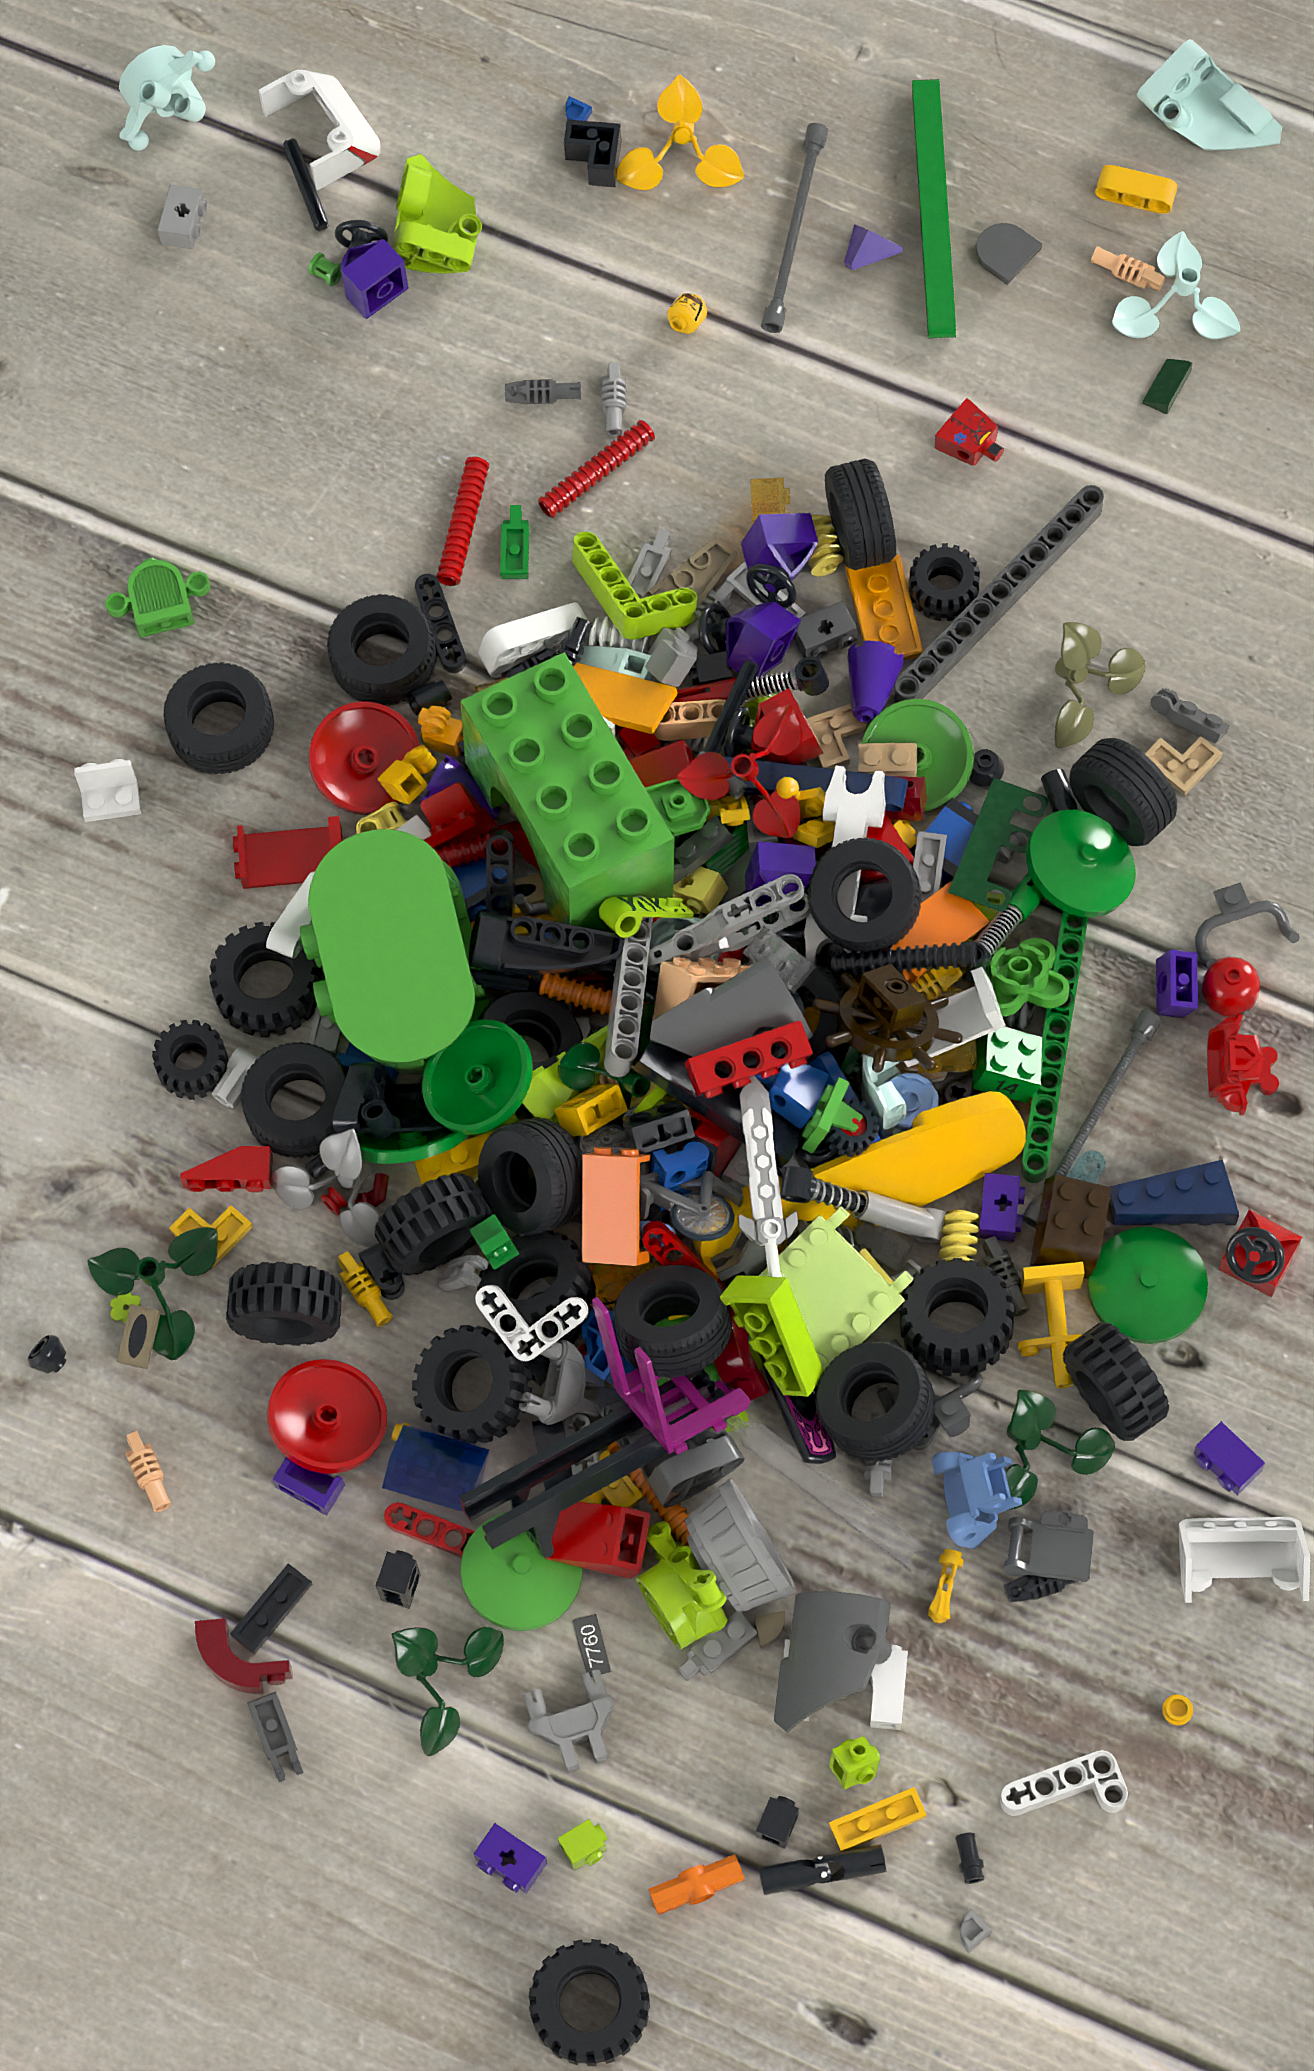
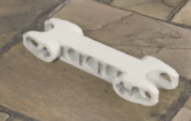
M844 766L835 767L833 777L826 791L823 809V820L836 822L832 847L853 838H866L868 826L882 827L886 807L884 772L875 771L867 791L862 794H852L846 790V769H844ZM861 870L850 874L842 882L838 890L837 899L844 915L857 922H867V916L854 915ZM810 913L806 918L804 931L806 961L816 964L817 956L815 957V955L820 953L824 945L833 941L820 930ZM844 948L847 953H851V951Z

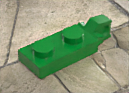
M510 505V520H503V524H501V579H529L530 527L528 520H522L521 505Z

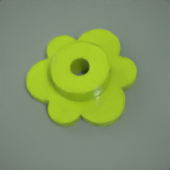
M131 1293L118 1295V1298L112 1299L110 1302L113 1308L110 1312L111 1318L114 1321L122 1320L126 1324L130 1304L141 1306L139 1305L141 1303L140 1297L138 1295L132 1296Z

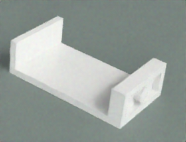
M983 967L971 971L976 986L949 997L948 1005L936 1010L939 1018L938 1027L961 1033L963 1036L962 1042L955 1044L935 1039L932 1047L926 1052L930 1057L1005 1027L992 983ZM907 1032L912 1038L918 1036L917 1034ZM916 1059L904 1061L907 1067L919 1063Z

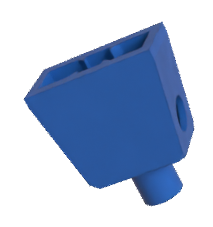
M805 1064L794 1069H790L789 1065L778 1068L779 1074L762 1079L761 1074L755 1076L759 1081L768 1085L766 1090L769 1092L770 1107L793 1125L802 1129L815 1112L829 1074Z

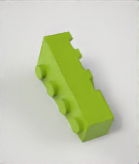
M737 1275L722 1293L720 1299L725 1306L730 1304L736 1313L733 1317L739 1327L744 1326L751 1337L750 1345L754 1351H758L765 1358L766 1362L763 1365L782 1394L809 1396L822 1378L821 1375L824 1370L787 1277Z

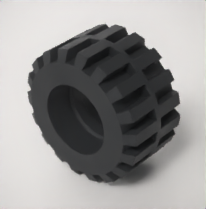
M942 543V547L937 548L936 544L930 546V551L924 549L920 552V558L915 557L913 566L910 568V599L912 603H915V608L919 612L924 610V616L930 618L933 615L936 621H941V617H946L947 621H952L953 616L957 615L958 617L979 593L980 570L979 567H976L977 561L974 557L969 558L970 552L966 549L962 552L959 551L960 546L953 545V548L948 547V543ZM939 575H948L954 577L959 584L952 589L942 590L934 587L929 581Z
M181 1020V1025L176 1026L173 1023L169 1025L170 1031L166 1032L163 1030L160 1033L161 1041H155L154 1047L156 1051H152L153 1064L161 1084L165 1085L168 1092L172 1094L175 1091L176 1096L182 1099L184 1094L188 1096L189 1100H195V1095L200 1094L201 1098L207 1096V1091L211 1090L213 1092L216 1084L219 1083L225 1074L229 1061L223 1040L216 1029L212 1030L211 1026L207 1023L201 1026L199 1020H193L192 1024H188L187 1020ZM198 1049L207 1054L204 1062L195 1069L183 1070L175 1066L177 1058L187 1050Z

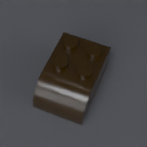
M1058 1174L1045 1179L1030 1266L1083 1262V1278H1088L1094 1271L1100 1255L1112 1187Z

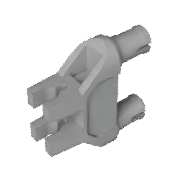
M537 1335L531 1341L532 1344L540 1341L541 1347L545 1345ZM563 1339L556 1341L539 1354L550 1360L543 1398L525 1392L521 1396L520 1401L527 1403V1405L519 1403V1409L538 1416L540 1421L546 1425L557 1423L572 1414L598 1416L599 1411L594 1402L583 1398L585 1389L592 1390L593 1386L599 1389L601 1386L604 1387L605 1381L585 1367L582 1355L572 1343Z
M600 1670L592 1671L594 1684L591 1681L589 1672L581 1676L590 1700L587 1704L554 1715L548 1713L541 1689L533 1690L536 1703L533 1701L531 1692L523 1695L531 1718L528 1725L530 1732L561 1750L568 1773L580 1769L573 1748L574 1745L590 1742L596 1763L608 1760L602 1734L611 1716L615 1701L611 1695H607Z

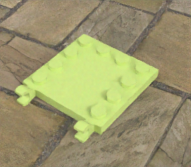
M842 1206L827 1221L819 1215L778 1256L780 1273L782 1277H787L824 1372L835 1357L846 1351V1349L861 1344L905 1301L899 1293L914 1279L905 1270L890 1285L835 1230L850 1215ZM766 1268L759 1276H767L768 1269Z

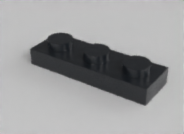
M288 1563L230 1633L231 1637L255 1655L313 1585L312 1581Z

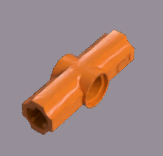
M734 1854L707 1866L697 1865L679 1873L677 1878L651 1887L648 1891L657 1914L661 1915L688 1903L689 1905H695L712 1898L716 1892L745 1881V1878Z

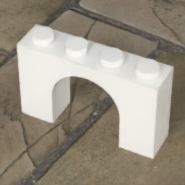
M785 1639L783 1658L788 1657L790 1640ZM892 1645L891 1656L887 1661L879 1665L875 1664L869 1679L873 1689L870 1723L872 1728L901 1730L908 1651H903L902 1647Z

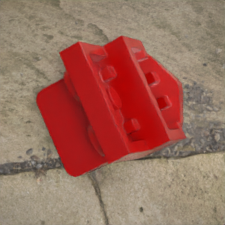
M457 782L421 802V809L432 827L429 830L431 836L424 839V841L432 848L438 846L439 849H442L443 845L450 847V843L454 842L456 845L459 844L460 840L467 842L468 838L474 839L477 835L484 837L485 833H490L494 827L498 826L485 807L482 808L461 782Z

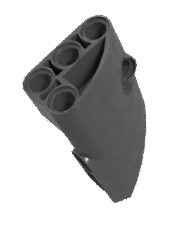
M765 957L714 989L712 987L706 988L652 1021L650 1040L695 1057L799 1020L802 1022L807 1038L810 1039L813 1037V1034L783 980L770 960ZM774 1044L776 1048L771 1054L775 1058L780 1059L785 1051L782 1046ZM743 1055V1063L747 1068L757 1065V1060L753 1055ZM724 1064L715 1065L716 1069L729 1074V1070Z
M602 1386L594 1401V1405L602 1417L627 1404L615 1389ZM643 1426L616 1442L622 1449L651 1432ZM709 1429L685 1442L688 1449L678 1455L675 1452L670 1454L667 1452L640 1467L641 1472L663 1508L674 1506L702 1492L744 1462L745 1458L725 1429L718 1433L714 1429Z
M831 1591L802 1592L795 1595L788 1657L782 1659L780 1664L774 1722L788 1733L801 1721L825 1706L865 1690L875 1664H882L891 1656L892 1645L885 1639V1633L888 1631L891 1605L889 1601L868 1595Z

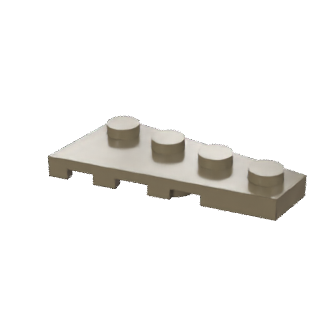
M715 537L681 566L673 570L661 582L653 586L640 599L678 588H689L697 594V610V607L701 605V602L713 589L738 553Z

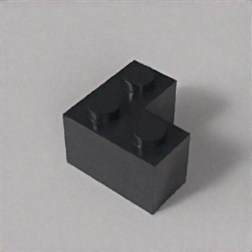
M567 119L564 137L565 160L588 162L589 185L616 187L622 143L621 124Z

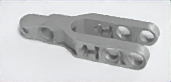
M793 874L784 875L717 906L701 921L678 931L672 939L650 949L647 965L649 970L660 973L659 964H661V961H673L674 957L687 958L691 962H698V958H707L716 953L739 950L805 919L811 912L808 905L809 900L807 899V894L804 893V885L801 879ZM788 883H796L799 886L798 891H793L786 895L783 893V888ZM768 895L772 898L771 902L760 907L756 906V901L760 896ZM800 899L806 902L802 911L794 912L790 909V905ZM750 902L753 910L749 911L746 903ZM738 909L741 915L735 918L733 910ZM774 912L779 914V919L774 924L764 923L763 919L765 916ZM757 921L759 922V924H760V926H761V929H759V930H758V928H757V926H756V924H755V922H757ZM744 927L749 928V934L743 935L741 929ZM693 943L691 949L687 951L681 950L685 944Z

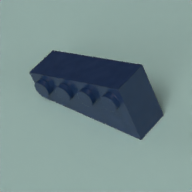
M1223 1159L1109 1186L1112 1189L1108 1207L1114 1225L1169 1224L1170 1226L1181 1224L1211 1225L1214 1223L1236 1225L1238 1221L1239 1211Z

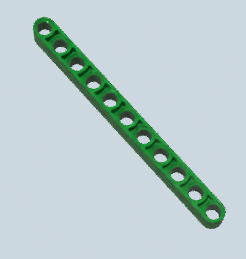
M939 79L912 80L928 339L956 338Z
M1065 911L1062 913L1053 971L1059 974H1069L1072 976V979L1068 981L1069 996L1066 1001L1068 1006L1047 1008L1042 1036L1041 1082L1049 1080L1055 1086L1053 1088H1045L1040 1085L1032 1097L1021 1165V1174L1030 1183L1043 1181L1048 1171L1088 917L1073 915ZM1070 921H1077L1081 924V926L1073 928L1070 927L1067 923ZM1066 947H1072L1077 952L1074 954H1067L1063 951V949ZM1060 1027L1064 1032L1054 1034L1050 1031V1028ZM1053 1053L1059 1056L1060 1059L1050 1061L1045 1056ZM1045 1107L1048 1108L1051 1111V1113L1049 1115L1043 1116L1040 1115L1036 1110L1038 1108ZM1040 1134L1047 1140L1043 1143H1038L1032 1137ZM1038 1162L1042 1165V1168L1032 1170L1028 1167V1164Z

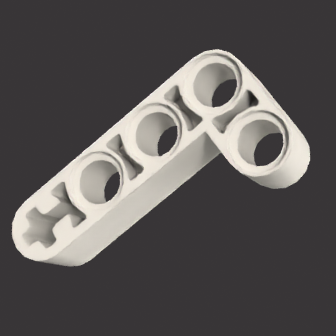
M570 603L508 622L490 629L485 634L478 655L492 678H499L501 673L513 667L517 658L542 651L545 648L549 649L559 646L564 638L567 639L576 617L588 619L578 603Z
M311 872L272 927L266 943L267 949L294 959L303 948L300 926L312 923L308 907V896L315 872Z
M1101 1750L1007 1784L1002 1790L1000 1804L1005 1813L1017 1816L1093 1788L1101 1808L1109 1813H1117L1125 1806L1128 1791L1116 1759L1108 1751ZM1097 1761H1104L1109 1765L1110 1770L1105 1774H1100L1095 1771L1093 1764ZM1070 1771L1076 1772L1081 1777V1781L1078 1784H1069L1066 1782L1064 1775ZM1039 1782H1046L1051 1786L1052 1792L1048 1795H1041L1036 1791L1035 1786ZM1026 1787H1029V1794H1028V1795H1025V1794H1026V1789H1027ZM1116 1790L1120 1793L1121 1800L1117 1803L1109 1802L1105 1798V1792ZM1011 1793H1014L1016 1797L1023 1796L1020 1798L1019 1805H1015L1014 1801L1008 1802Z

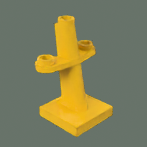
M1083 1262L1023 1268L1021 1276V1292L1023 1295L1043 1293L1049 1337L1020 1341L1017 1343V1349L1021 1352V1356L1031 1357L1038 1355L1041 1349L1050 1348L1055 1388L1058 1389L1073 1386L1072 1378L1065 1368L1066 1364L1063 1362V1352L1068 1344L1082 1334L1068 1335L1063 1291L1081 1289L1084 1277Z

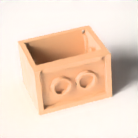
M674 957L673 961H661L653 1020L700 991L709 987L713 989L750 966L741 965V961L734 958H723V962H716L714 959L703 957L698 958V962H691L690 959Z

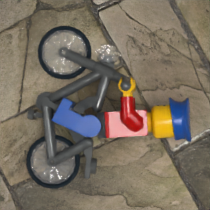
M682 1103L690 1111V1115L704 1122L694 1131L695 1137L689 1138L687 1144H684L683 1140L663 1147L666 1151L661 1149L645 1153L650 1155V1161L640 1163L639 1219L644 1220L648 1217L649 1207L653 1203L658 1206L660 1211L668 1210L671 1212L674 1226L683 1235L698 1241H712L726 1235L732 1229L735 1218L731 1205L719 1195L724 1196L738 1207L743 1204L744 1196L742 1195L743 1192L740 1185L734 1181L726 1184L718 1178L737 1152L739 1140ZM638 1105L635 1107L631 1106L623 1117L635 1114L634 1110ZM611 1123L603 1125L587 1136H577L575 1139L582 1156L583 1154L594 1152V1147H611L612 1153H621V1149L632 1148L629 1145L625 1127L622 1128Z

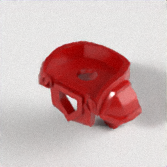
M1242 1014L1225 1018L1215 1028L1209 1030L1207 1038L1209 1098H1217L1218 1103H1221L1226 1110L1239 1112V1115L1245 1114L1248 1104L1246 1095L1250 1085H1259L1261 1093L1268 1096L1274 1094L1279 1087L1278 1078L1271 1074L1270 1067L1277 1061V1051L1269 1046L1261 1049L1258 1037L1255 1035L1238 1034L1243 1019Z

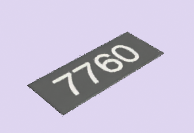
M594 1614L573 1620L586 1673L589 1672L590 1677H593V1670H600L601 1674L611 1672L597 1615Z

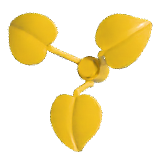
M680 74L662 91L657 102V110L660 116L665 121L673 123L672 135L669 136L668 141L657 157L654 158L649 148L638 147L629 151L623 157L617 169V180L620 183L637 190H650L660 183L663 176V169L657 162L663 158L671 144L675 141L681 145L688 144L689 142L693 144L698 158L702 160L697 164L695 171L698 178L706 185L712 187L731 186L741 181L745 175L739 157L730 147L722 144L712 145L706 150L705 156L701 153L697 137L693 134L694 123L699 120L702 114V101L693 85Z

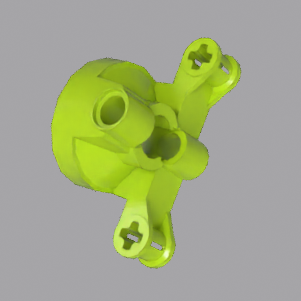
M659 1522L648 1528L646 1539L656 1550L655 1557L659 1563L636 1577V1582L647 1605L668 1638L679 1650H682L703 1636L715 1633L725 1627L728 1619L721 1606L724 1605L727 1597L724 1591L719 1590L715 1582L716 1576L712 1570H702L690 1546H680L678 1542H674L670 1534L671 1527L669 1523Z

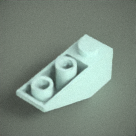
M583 646L584 653L579 656L581 658L580 662H577L649 681L653 677L645 668L651 655L628 648Z

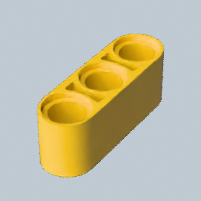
M1105 165L1102 167L1095 194L1105 201L1154 213L1167 214L1171 211L1178 186L1175 181L1169 178L1120 166Z

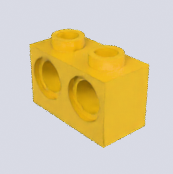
M595 1084L555 1108L554 1111L560 1126L571 1136H587L627 1112L628 1109L619 1084Z

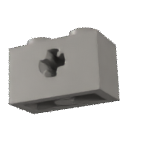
M170 184L158 227L161 245L193 249L195 239L199 240L201 234V216L205 217L207 212V201L204 200L201 189Z

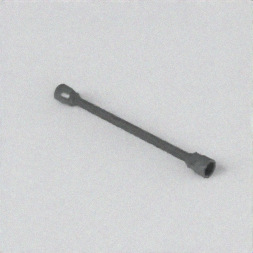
M810 123L805 134L803 147L806 149L807 155L773 300H771L768 307H765L761 328L770 333H780L783 329L786 314L783 300L816 158L820 150L824 148L828 135V128L820 123Z
M1146 1009L1141 1010L1131 1028L1133 1035L1128 1047L1053 1175H1067L1076 1156H1078L1083 1144H1085L1100 1118L1099 1116L1103 1113L1108 1101L1130 1066L1129 1064H1131V1061H1133L1138 1049H1140L1141 1045H1144L1146 1040H1152L1162 1023V1019L1154 1012ZM1040 1193L1038 1198H1032L1022 1218L1025 1223L1034 1228L1037 1227L1042 1193Z

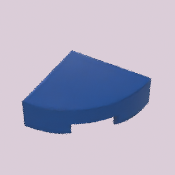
M569 96L566 101L567 119L587 121L592 113V106Z

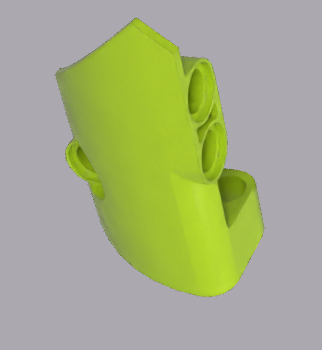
M422 153L407 158L396 204L398 216L391 247L404 260L405 269L439 274L462 273L471 270L477 237L482 230V223L476 216L475 197L448 181L427 161Z

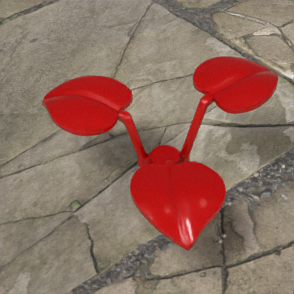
M788 704L773 709L756 724L753 740L757 746L765 748L764 751L755 754L751 753L749 756L746 754L737 755L732 760L730 768L727 760L720 754L715 752L703 753L697 756L677 775L680 783L690 793L701 799L711 801L720 799L729 792L728 778H732L734 774L743 781H751L765 797V799L755 805L753 810V821L756 827L766 835L790 839L795 835L800 824L801 813L798 800L794 795L788 799L782 798L778 795L777 790L770 796L756 779L759 767L755 759L768 755L770 751L777 756H785L792 753L798 747L801 741V727L794 707Z

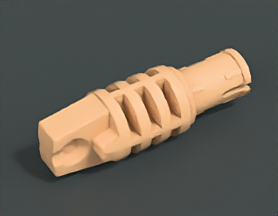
M1097 246L1092 255L1091 263L1111 270L1114 277L1134 284L1139 288L1145 289L1149 287L1160 291L1165 282V276L1155 272V267L1129 257L1126 254L1118 256Z
M138 1431L127 1434V1442L131 1451L125 1454L138 1486L142 1490H146L154 1512L166 1510L172 1504L162 1484L164 1475L151 1444L143 1445Z

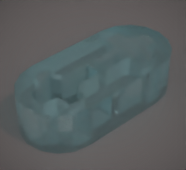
M1090 1150L1085 1152L1066 1177L1082 1179L1083 1181L1096 1184L1105 1171L1106 1161L1104 1156L1097 1151ZM1093 1160H1096L1098 1169L1092 1168L1087 1175L1085 1173L1087 1168L1086 1161L1091 1163Z

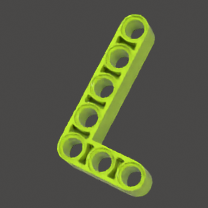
M585 531L574 536L573 565L623 637L632 640L660 633L663 627L676 629L690 625L695 621L697 594L694 590L678 588L640 599L595 534Z

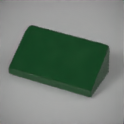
M1166 359L1142 404L1168 414L1191 373L1193 363L1185 360Z

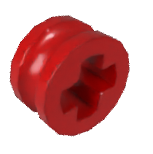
M333 1187L328 1188L327 1195L322 1194L320 1196L324 1205L336 1216L340 1214L341 1208L348 1207L346 1200Z

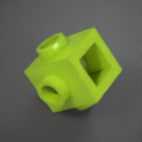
M865 1736L855 1740L848 1739L832 1749L829 1767L845 1790L859 1783L866 1784L873 1780L877 1774L880 1755L874 1745H870Z

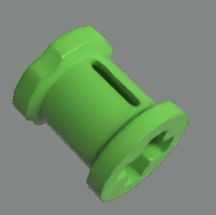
M318 252L308 265V273L312 276L317 275L326 280L327 285L334 286L342 276L341 264L329 261L323 253Z

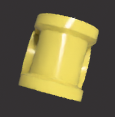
M390 802L374 813L360 819L356 825V834L379 829L397 830L407 820L400 813L399 804L397 802Z

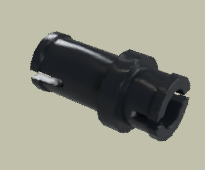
M970 1832L957 1835L955 1840L957 1841L961 1859L959 1869L960 1872L964 1873L965 1883L974 1884L983 1881L982 1868H984V1863L982 1859H979L975 1833Z

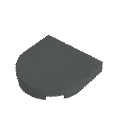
M999 223L986 228L980 234L976 250L980 264L1008 285L1042 249V243L1016 225Z

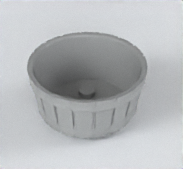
M731 1478L721 1484L697 1509L689 1513V1516L685 1519L690 1536L687 1537L688 1544L701 1569L714 1572L716 1576L715 1582L719 1590L724 1591L727 1597L726 1600H729L738 1612L748 1611L754 1607L781 1598L785 1599L797 1593L796 1586L773 1542L745 1496Z

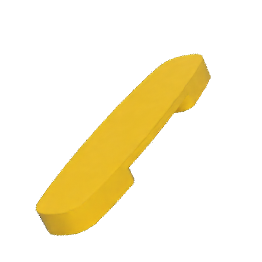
M989 1091L923 1111L913 1119L912 1129L872 1143L860 1155L854 1153L852 1157H847V1154L810 1170L814 1171L813 1176L815 1178L821 1179L824 1183L830 1182L832 1185L836 1184L841 1188L847 1187L850 1191L856 1190L859 1192L866 1190L922 1207L984 1177L985 1173H991L1014 1160L1025 1145L1026 1131L1020 1114L1009 1098L1000 1092ZM778 1176L779 1187L781 1192L782 1178ZM749 1185L741 1188L744 1199L740 1207L724 1197L731 1205L735 1215L732 1229L726 1235L712 1241L692 1239L700 1259L717 1277L719 1276L711 1258L732 1246L741 1230L738 1221L739 1215L753 1220ZM781 1199L784 1220L794 1212H797L798 1220L814 1221L821 1215L827 1221L840 1208L834 1209L833 1205L826 1206L824 1202L817 1203L816 1200L809 1201L808 1203H795ZM719 1202L710 1205L707 1227L699 1228L693 1222L691 1232L698 1235H712L721 1231L728 1222V1213L724 1206ZM846 1210L850 1215L841 1223L851 1229L853 1236L879 1226L854 1218L850 1210ZM787 1239L777 1245L778 1256L787 1248Z

